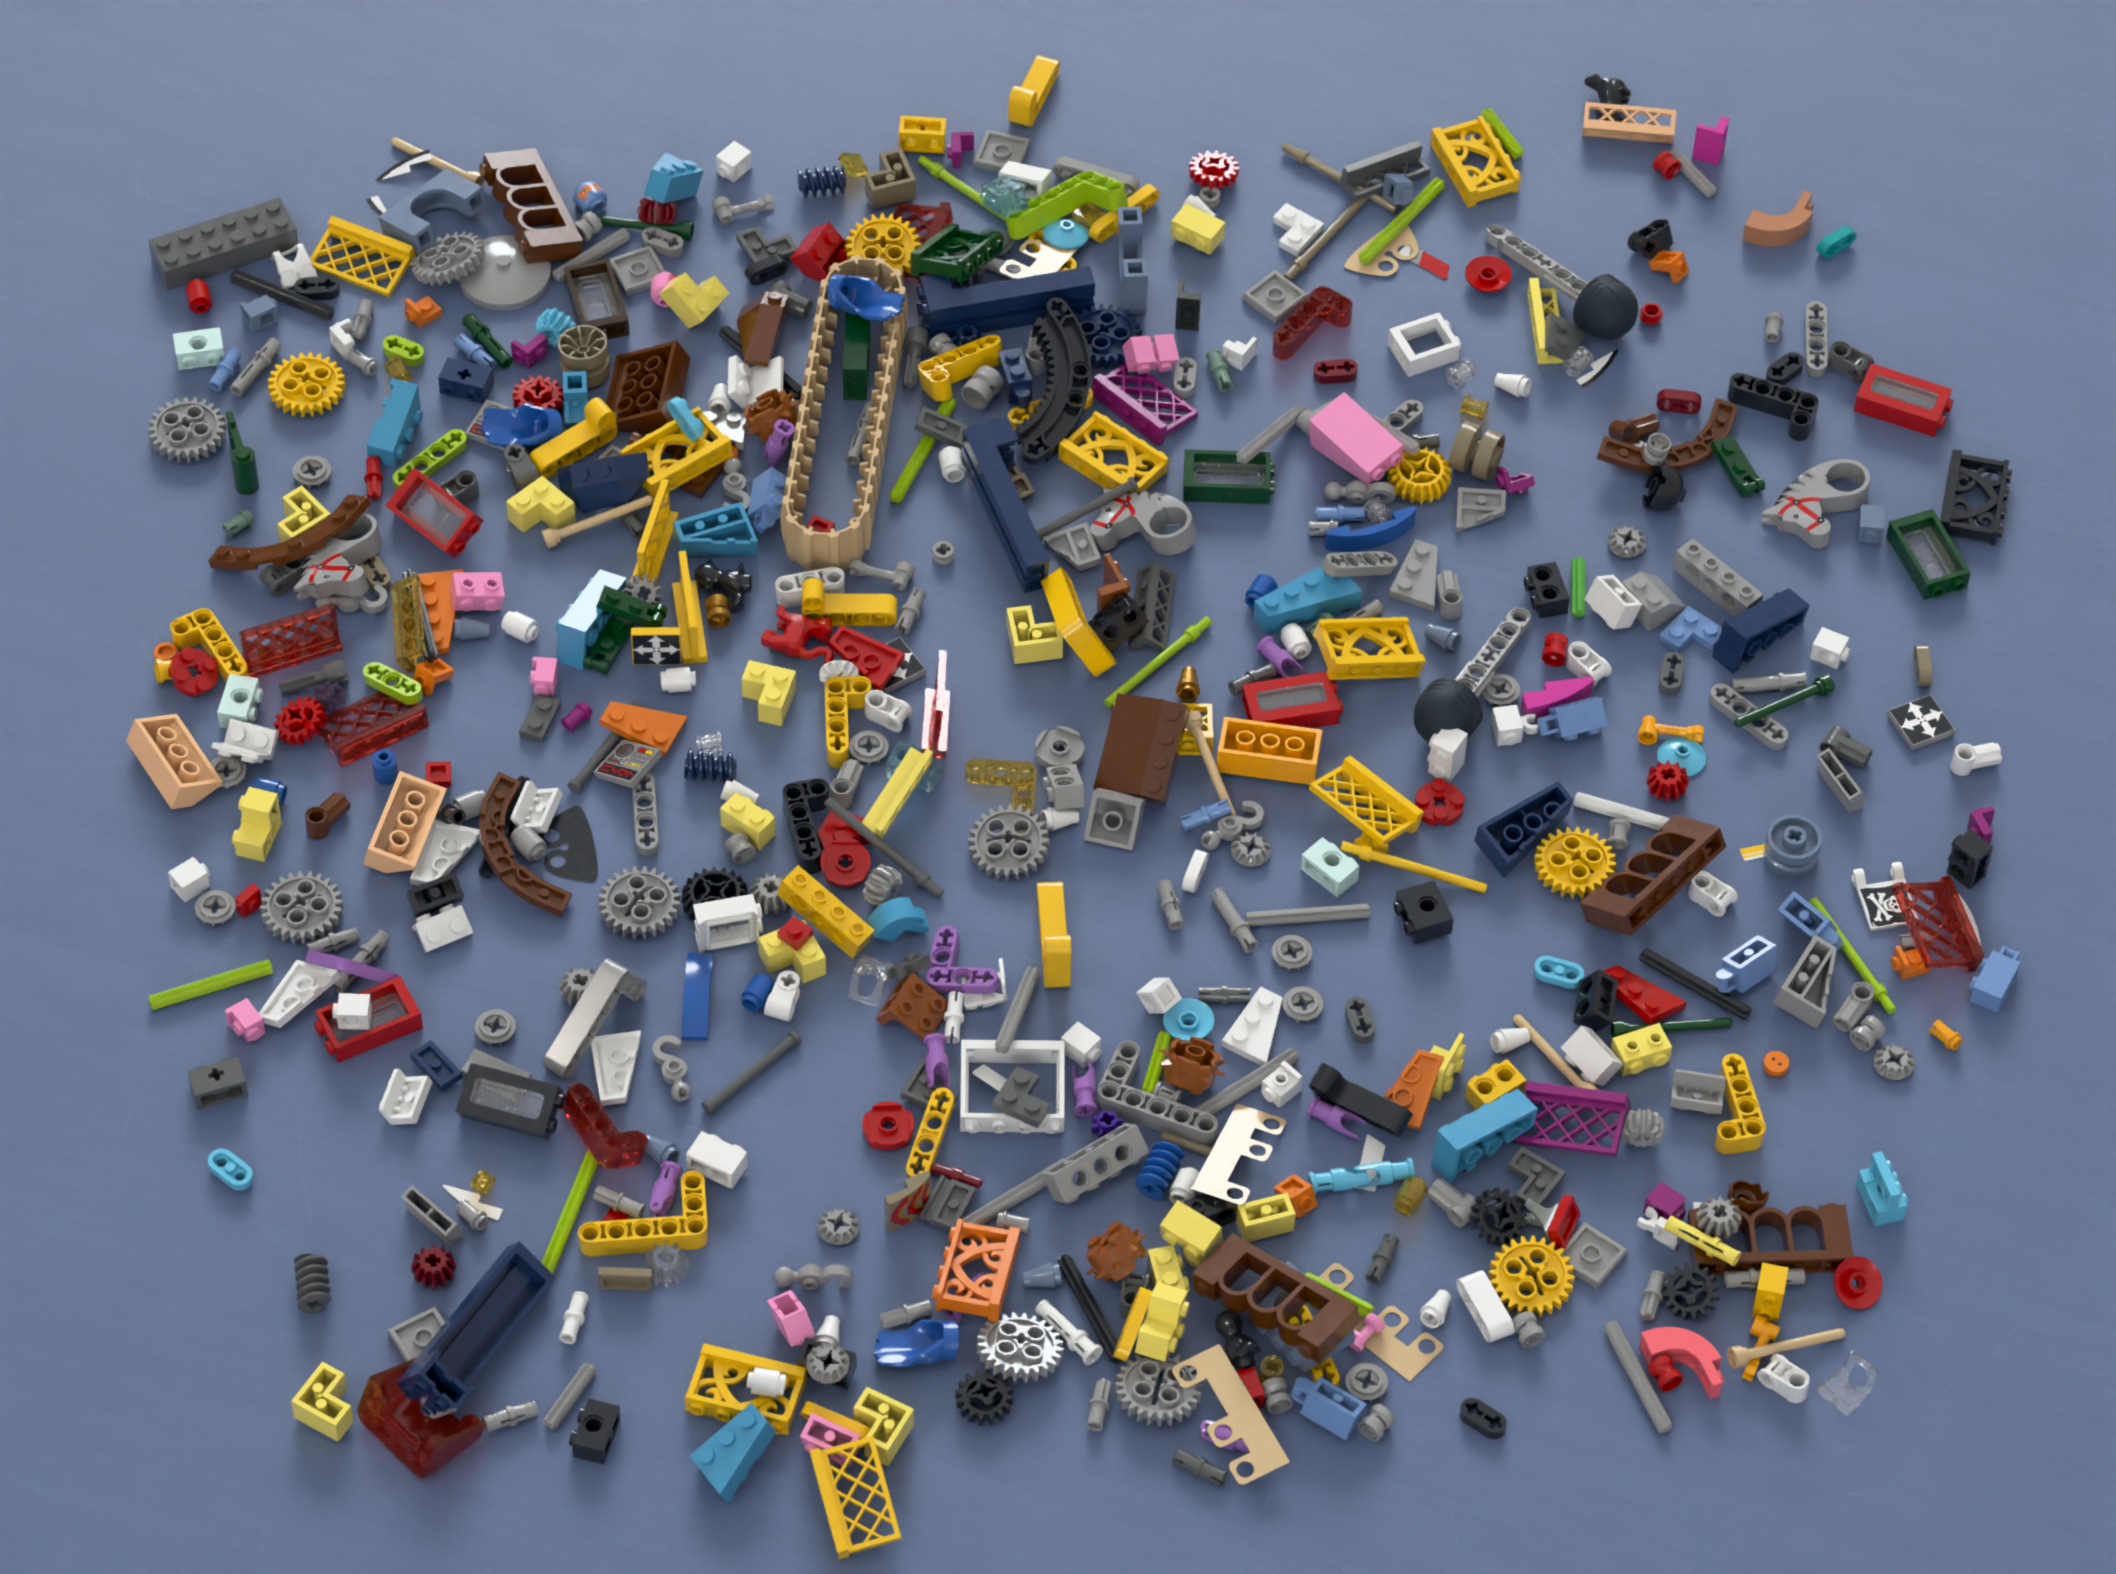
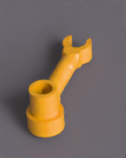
M1648 715L1642 718L1641 727L1638 729V741L1644 745H1652L1657 742L1658 734L1685 737L1688 740L1702 743L1704 727L1701 725L1688 726L1687 728L1657 724L1656 718Z
M1758 1314L1749 1334L1758 1337L1755 1347L1767 1345L1769 1340L1775 1342L1781 1328L1766 1321L1767 1318ZM1762 1357L1750 1359L1742 1378L1752 1382Z

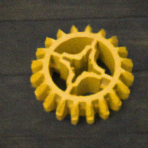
M1427 446L1424 450L1420 449L1415 455H1411L1406 451L1403 452L1402 461L1387 471L1388 483L1392 484L1396 489L1395 496L1401 495L1402 501L1410 499L1411 504L1414 501H1419L1421 505L1424 501H1428L1431 504L1433 498L1439 500L1441 495H1445L1447 488L1451 484L1452 471L1449 468V462L1444 460L1443 454L1437 455L1436 449L1431 452L1428 451Z

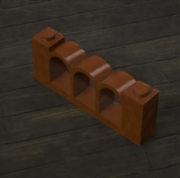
M536 148L484 154L483 162L479 167L480 175L484 177L488 186H493L492 193L495 199L504 204V218L515 226L514 237L519 243V252L524 256L527 264L572 259L579 255L583 239ZM532 182V184L528 185H510L513 183ZM538 203H542V204H543V206H536V207H523V206H520V205H529V204H538ZM554 225V228H545V229H534V228H531V227H536V226Z
M1675 814L1660 828L1661 832L1649 838L1646 842L1645 851L1635 853L1625 861L1624 871L1610 875L1603 881L1601 889L1595 888L1580 902L1586 921L1632 936L1726 848L1720 827ZM1673 852L1682 853L1679 857L1668 855ZM1648 873H1660L1656 878L1646 876ZM1631 893L1638 894L1634 899L1623 896Z
M1834 1203L1819 1205V1210L1809 1206L1796 1207L1787 1216L1784 1212L1772 1207L1760 1208L1753 1212L1751 1217L1739 1209L1742 1219L1738 1229L1745 1235L1748 1252H1741V1256L1734 1267L1715 1256L1712 1258L1707 1256V1252L1689 1243L1692 1268L1695 1263H1699L1701 1271L1703 1268L1708 1267L1710 1270L1709 1275L1714 1274L1715 1276H1724L1725 1271H1747L1748 1268L1761 1270L1762 1263L1788 1267V1269L1804 1268L1805 1273H1835L1836 1268L1843 1260L1853 1257L1846 1205ZM1699 1208L1689 1209L1686 1224L1699 1230L1696 1220ZM1801 1224L1814 1228L1819 1236L1821 1250L1795 1251L1791 1228ZM1760 1226L1776 1228L1783 1238L1784 1251L1758 1252L1755 1229ZM1688 1233V1235H1690V1236H1692V1237H1694V1238H1696V1239L1699 1240L1698 1237H1696V1236H1694V1235ZM1706 1242L1707 1245H1709V1246H1711V1247H1713V1248H1715V1249H1717V1250H1719V1251L1721 1252V1250H1720L1719 1248H1717V1247H1715V1246H1713V1245H1711V1244H1709V1243Z
M1233 1233L1193 1272L1194 1290L1200 1296L1207 1297L1214 1302L1220 1298L1222 1305L1233 1312L1248 1311L1249 1318L1256 1327L1271 1330L1277 1328L1278 1335L1285 1344L1298 1347V1351L1305 1358H1311L1319 1364L1359 1324L1357 1305ZM1247 1269L1261 1276L1247 1290L1233 1291L1228 1289ZM1276 1286L1291 1293L1281 1304L1274 1308L1257 1306ZM1305 1303L1320 1310L1304 1325L1293 1326L1287 1324Z

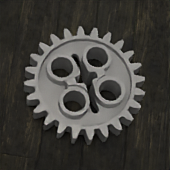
M466 231L460 235L458 232H455L453 236L446 234L443 239L437 237V241L420 254L416 253L417 256L412 258V271L418 282L422 281L424 285L430 283L433 286L438 282L440 286L444 281L450 284L452 279L458 281L461 275L468 276V271H475L474 266L481 265L480 261L485 259L484 254H486V251L478 235L474 236L473 233L467 235Z
M184 397L183 402L176 398L173 405L166 402V409L158 407L159 414L153 413V420H149L150 428H148L150 444H153L154 450H159L161 457L167 454L168 460L177 457L178 463L181 462L182 458H186L188 463H190L192 457H195L197 461H200V455L208 458V451L217 452L216 446H222V439L226 438L225 432L227 429L224 415H221L219 408L215 409L214 403L207 405L206 399L198 403L197 397H194L192 402L188 401L187 397Z
M1012 804L1008 805L1007 810H1004L999 805L998 812L990 808L989 816L981 814L982 822L974 821L975 829H970L971 838H968V844L971 846L969 847V853L973 855V863H978L979 871L986 868L987 876L994 872L996 880L1001 875H1005L1006 881H1009L1010 875H1014L1016 880H1019V873H1023L1028 877V869L1037 871L1036 863L1043 864V856H1048V849L1046 848L1050 846L1049 839H1047L1049 837L1048 830H1045L1044 821L1039 822L1038 814L1032 816L1030 808L1022 812V805H1019L1016 810H1013ZM996 829L1002 830V831L999 832V833H993V832H992L993 830H996ZM1022 829L1027 830L1025 833H1017V831ZM995 851L1001 852L999 855H991ZM1018 852H1025L1024 855H1016Z
M633 866V870L630 873L624 868L622 876L614 873V880L607 879V886L601 887L602 894H599L598 903L601 919L606 920L607 928L613 926L614 933L622 930L623 937H626L628 933H632L633 939H636L638 934H641L643 939H646L647 933H651L652 936L656 937L657 929L664 933L665 925L672 927V919L678 918V911L681 909L678 886L673 885L672 878L666 879L665 872L657 875L656 868L652 869L651 872H647L646 866L642 868V871H638L636 866Z
M299 871L298 877H294L290 872L288 874L289 879L285 880L280 876V884L272 882V890L265 889L266 897L261 898L262 906H260L262 921L266 923L267 931H273L274 937L281 934L283 942L288 937L291 938L292 944L297 939H301L302 944H305L306 938H310L313 942L316 940L315 936L317 935L324 938V931L333 932L332 925L338 926V918L343 917L342 909H344L341 891H338L336 884L331 885L330 878L323 881L321 873L314 878L312 871H309L307 876H303L302 871Z
M1012 1312L1011 1318L1002 1314L1001 1320L998 1323L985 1322L984 1328H980L977 1337L976 1353L980 1355V1362H986V1369L994 1368V1375L1001 1372L1003 1373V1379L1012 1376L1013 1382H1016L1018 1377H1022L1023 1381L1027 1383L1028 1377L1038 1381L1039 1374L1046 1378L1048 1371L1055 1372V1366H1059L1060 1359H1062L1063 1340H1059L1060 1333H1053L1054 1326L1045 1327L1046 1320L1037 1322V1316L1035 1315L1031 1319H1027L1026 1313H1023L1020 1318L1017 1317L1015 1312Z
M1136 1354L1135 1362L1128 1359L1126 1367L1121 1366L1120 1374L1116 1375V1400L1121 1402V1409L1128 1408V1416L1137 1414V1422L1146 1418L1147 1425H1150L1155 1420L1157 1425L1161 1426L1162 1421L1166 1420L1171 1426L1172 1419L1175 1418L1177 1421L1182 1422L1183 1415L1190 1417L1191 1410H1197V1404L1201 1401L1202 1384L1199 1382L1188 1388H1183L1179 1385L1172 1373V1368L1181 1363L1180 1355L1170 1358L1169 1354L1164 1362L1147 1356L1142 1358ZM1189 1365L1184 1366L1179 1372L1180 1377L1185 1381H1191L1196 1377V1369L1194 1367L1189 1368ZM1164 1371L1163 1383L1160 1385L1157 1403L1152 1405L1160 1373Z

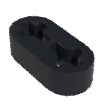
M774 254L752 263L746 268L744 274L750 284L756 286L783 275L788 270L789 264L783 255Z
M331 276L300 278L294 285L296 293L313 300L334 299L340 292L338 280Z
M1795 352L1785 354L1767 368L1765 379L1785 385L1802 372L1804 358Z
M1468 1398L1462 1402L1460 1418L1466 1425L1490 1439H1499L1504 1436L1507 1420L1501 1413L1476 1398ZM1468 1410H1477L1476 1413L1473 1412L1471 1415L1467 1413ZM1495 1423H1498V1424H1499V1427H1496V1426H1495L1493 1429L1490 1428V1424H1491V1425H1494Z

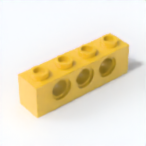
M799 865L782 880L777 895L852 959L869 943L874 929Z

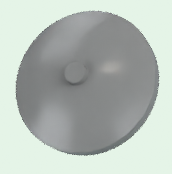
M499 235L482 240L486 254H484L485 259L480 261L481 265L474 266L475 271H468V276L461 275L460 280H458L461 291L474 304L495 311H510L534 303L546 292L551 281L550 261L527 264L524 256L519 252V243L515 240V237L513 235Z

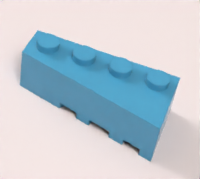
M1319 566L1255 600L1253 619L1267 635L1281 631L1283 627L1291 623L1315 622L1320 613L1328 612L1332 616L1340 615L1343 610L1351 609L1354 611L1360 609L1362 590L1349 576L1332 577Z
M599 570L594 578L591 577L584 591L581 590L574 604H570L564 617H560L557 621L555 630L558 632L556 654L558 662L581 670L584 669L583 661L586 654L590 653L598 635L600 636L611 615H614L596 607L604 585L618 591L626 589V578Z
M1516 1089L1510 1093L1503 1094L1499 1099L1489 1104L1482 1105L1478 1110L1470 1114H1464L1449 1125H1443L1437 1131L1431 1165L1452 1184L1458 1180L1456 1175L1465 1169L1469 1172L1475 1168V1162L1485 1154L1488 1157L1495 1154L1503 1141L1509 1144L1533 1127L1538 1108L1519 1089Z

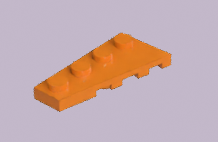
M463 569L417 574L438 655L450 653L454 619L457 616V611H453L449 586L453 573H463Z

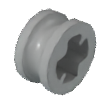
M1206 186L1200 191V199L1209 209H1214L1220 203V191L1216 187L1209 189V186Z
M939 541L934 544L932 549L933 561L939 565L951 563L954 559L953 545L947 541ZM941 551H946V554L941 555Z

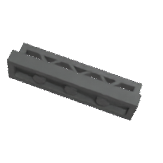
M1416 140L1344 166L1340 185L1356 201L1383 191L1384 182H1371L1373 179L1384 180L1385 174L1397 172L1407 174L1409 180H1414L1430 174L1431 168L1420 158L1423 145ZM1416 164L1420 169H1410L1408 166ZM1358 185L1366 187V189L1357 191L1353 186Z
M1152 561L1137 572L1134 601L1149 623L1129 638L1128 646L1133 650H1137L1148 644L1162 653L1166 649L1175 574L1156 561ZM1160 575L1166 578L1165 586L1160 579ZM1158 592L1160 593L1163 599V605L1161 604L1157 596ZM1155 611H1157L1161 619L1160 624L1155 616ZM1153 630H1155L1159 641L1152 637Z

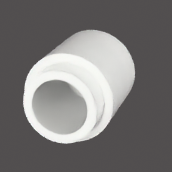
M953 446L945 447L938 454L942 475L948 482H958L964 478L966 471L961 458V450Z
M509 611L502 620L501 627L505 630L506 634L525 643L535 640L538 636V622L517 611Z
M1296 623L1283 627L1281 630V640L1287 652L1294 659L1305 658L1310 653L1312 646L1303 628Z
M690 667L667 668L666 671L660 672L662 691H668V693L692 691V686H696L695 671H690Z
M1187 1167L1179 1170L1169 1190V1198L1172 1203L1175 1204L1177 1200L1184 1202L1196 1197L1198 1191L1191 1189L1199 1175L1196 1169Z
M755 1367L754 1372L748 1373L746 1388H751V1394L775 1398L777 1395L784 1396L787 1375L780 1374L781 1371Z

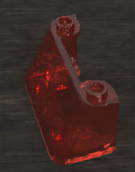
M414 1358L370 1376L357 1411L363 1425L415 1476L424 1479L435 1474L482 1436L486 1425L474 1414L465 1415L460 1421L452 1413L437 1419L426 1416L420 1409V1402L416 1398L410 1399L406 1397L401 1390L402 1388L396 1383L416 1359Z

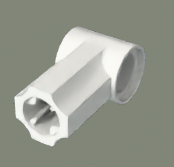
M1994 742L1978 746H1971L1966 743L1959 744L1955 748L1950 769L1956 775L1966 776L1972 769L2000 764L2002 761L2001 749L1998 743L1995 744Z

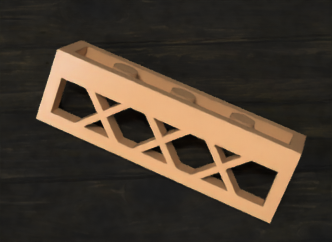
M1585 102L1582 136L1673 144L1676 110ZM1589 109L1599 110L1604 116L1599 120L1589 119ZM1618 111L1622 112L1627 118L1622 122H1615L1611 115ZM1640 113L1645 114L1649 120L1645 124H1638L1633 117ZM1661 115L1671 116L1670 126H1661L1656 119Z

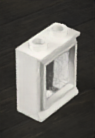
M753 894L693 904L696 920H694L696 928L695 937L699 953H703L706 950L752 943L753 941H756L758 944L759 933H763L762 909L760 903H755Z

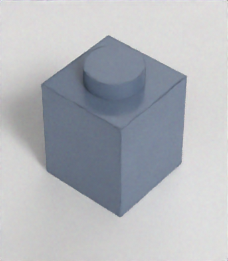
M1861 504L1858 517L1857 542L1881 544L1884 533L1885 506Z

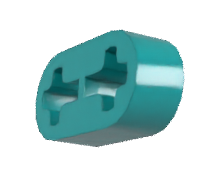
M1845 225L1821 239L1816 247V251L1825 259H1828L1849 247L1855 241L1857 234L1848 225Z

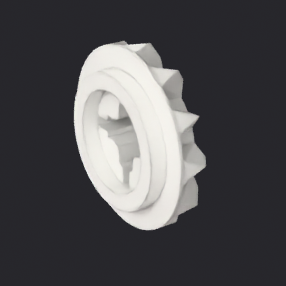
M845 660L830 661L824 664L819 671L820 681L824 682V684L831 677L858 676L859 674L856 665Z

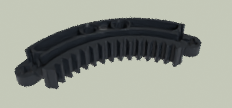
M1052 298L1047 302L1045 310L1047 317L1036 319L1031 335L1032 338L1037 337L1036 344L1041 345L1040 352H1044L1043 360H1046L1047 385L1043 397L1039 401V406L1035 407L1034 413H1030L1029 419L1025 418L1023 420V425L1017 424L1015 433L1018 437L1017 445H1023V460L1033 465L1044 459L1045 462L1051 460L1059 451V443L1064 438H1069L1075 432L1084 413L1090 388L1091 360L1087 340L1075 314L1061 298ZM1053 307H1054L1055 309L1060 308V309H1061V310H1060V313H1059L1057 310L1052 311V308H1053ZM1071 402H1076L1079 405H1073ZM1029 449H1030L1032 452L1037 450V455H1035V454H1033V453L1028 454Z

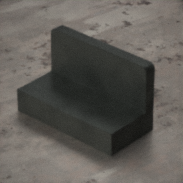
M1180 278L1176 302L1175 329L1198 331L1201 293L1184 291L1185 278Z

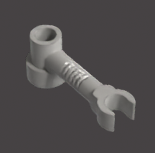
M767 194L762 198H758L757 201L732 206L729 199L722 196L714 199L711 205L714 213L718 215L720 223L726 225L733 221L734 215L755 210H773L775 208L773 202L775 201L772 194Z
M851 559L849 568H851L849 574L854 576L868 575L892 581V587L898 591L906 589L908 581L913 578L915 567L912 564L903 561L897 563L893 572L868 566L857 559Z

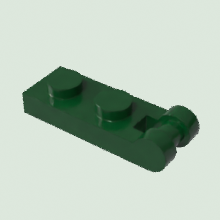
M1733 435L1712 442L1710 445L1712 451L1741 497L1749 496L1753 491L1758 493L1765 490L1764 480L1757 476Z
M606 585L602 589L596 606L599 609L646 628L662 627L663 619L668 611L666 606L662 604H650Z
M611 615L590 653L586 654L583 667L590 670L595 668L599 673L607 675L630 637L631 628H634V622Z

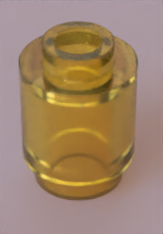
M1407 1177L1394 1197L1393 1207L1398 1213L1410 1216L1417 1211L1428 1192L1425 1181L1419 1177Z

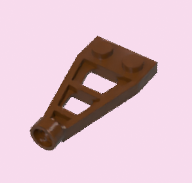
M635 431L631 435L628 445L640 440L645 435ZM667 445L664 451L673 454L670 459L679 461V459L686 457L688 447ZM725 460L682 484L679 488L702 499L724 471Z

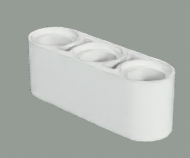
M829 567L779 577L775 582L776 602L779 606L783 605L785 608L802 605V583L810 578L819 579L824 583V593L844 594V572L840 568Z
M1483 1270L1457 1279L1456 1284L1459 1294L1488 1343L1514 1334V1325L1511 1317Z

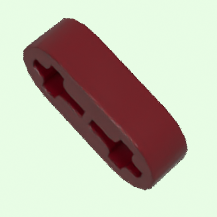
M1351 359L1322 360L1314 365L1313 378L1320 384L1352 382L1357 377L1358 365Z
M1663 389L1657 394L1656 405L1658 409L1665 412L1695 414L1701 410L1702 397L1693 391Z

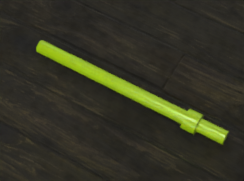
M923 155L919 157L918 163L928 169L935 178L943 179L1005 221L1004 215L1007 213L1005 210L947 172L946 168L938 162L934 163Z
M1206 616L1195 626L1191 625L1183 632L1184 635L1104 699L1105 705L1109 708L1113 706L1117 693L1127 694L1189 642L1193 643L1201 636L1200 633L1212 624V620Z
M1812 898L1809 903L1828 917L1838 929L1836 932L1843 940L1841 949L1863 980L1874 988L1875 1001H1879L1888 1014L1894 1013L1897 1008L1887 996L1888 991L1883 984L1877 982L1818 898Z

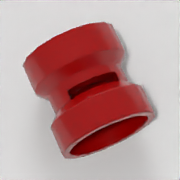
M1554 632L1545 636V648L1542 653V660L1545 664L1557 667L1566 662V650L1569 640L1564 634Z
M1662 1355L1654 1359L1647 1368L1651 1376L1657 1379V1385L1661 1392H1669L1675 1389L1684 1379L1680 1371L1674 1368V1362L1670 1355Z

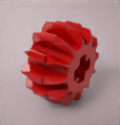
M1667 760L1666 764L1658 761L1656 767L1650 768L1646 784L1649 787L1650 794H1656L1657 800L1665 798L1666 802H1668L1670 798H1673L1677 801L1679 795H1685L1689 785V778L1686 768H1680L1679 762L1672 765L1669 760Z

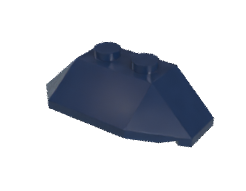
M646 452L586 461L557 469L560 491L570 498L574 505L582 512L629 503L646 479L650 477Z

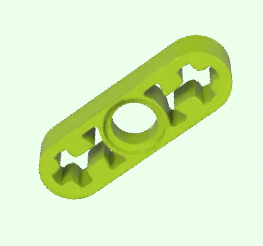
M379 662L369 663L363 668L364 680L367 685L407 705H414L422 700L423 693L419 682ZM392 681L399 682L398 684L393 686L387 685L389 682Z

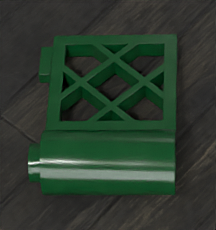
M228 411L225 412L232 449L231 461L235 487L240 494L251 495L259 488L255 452L252 448L243 446L233 412Z

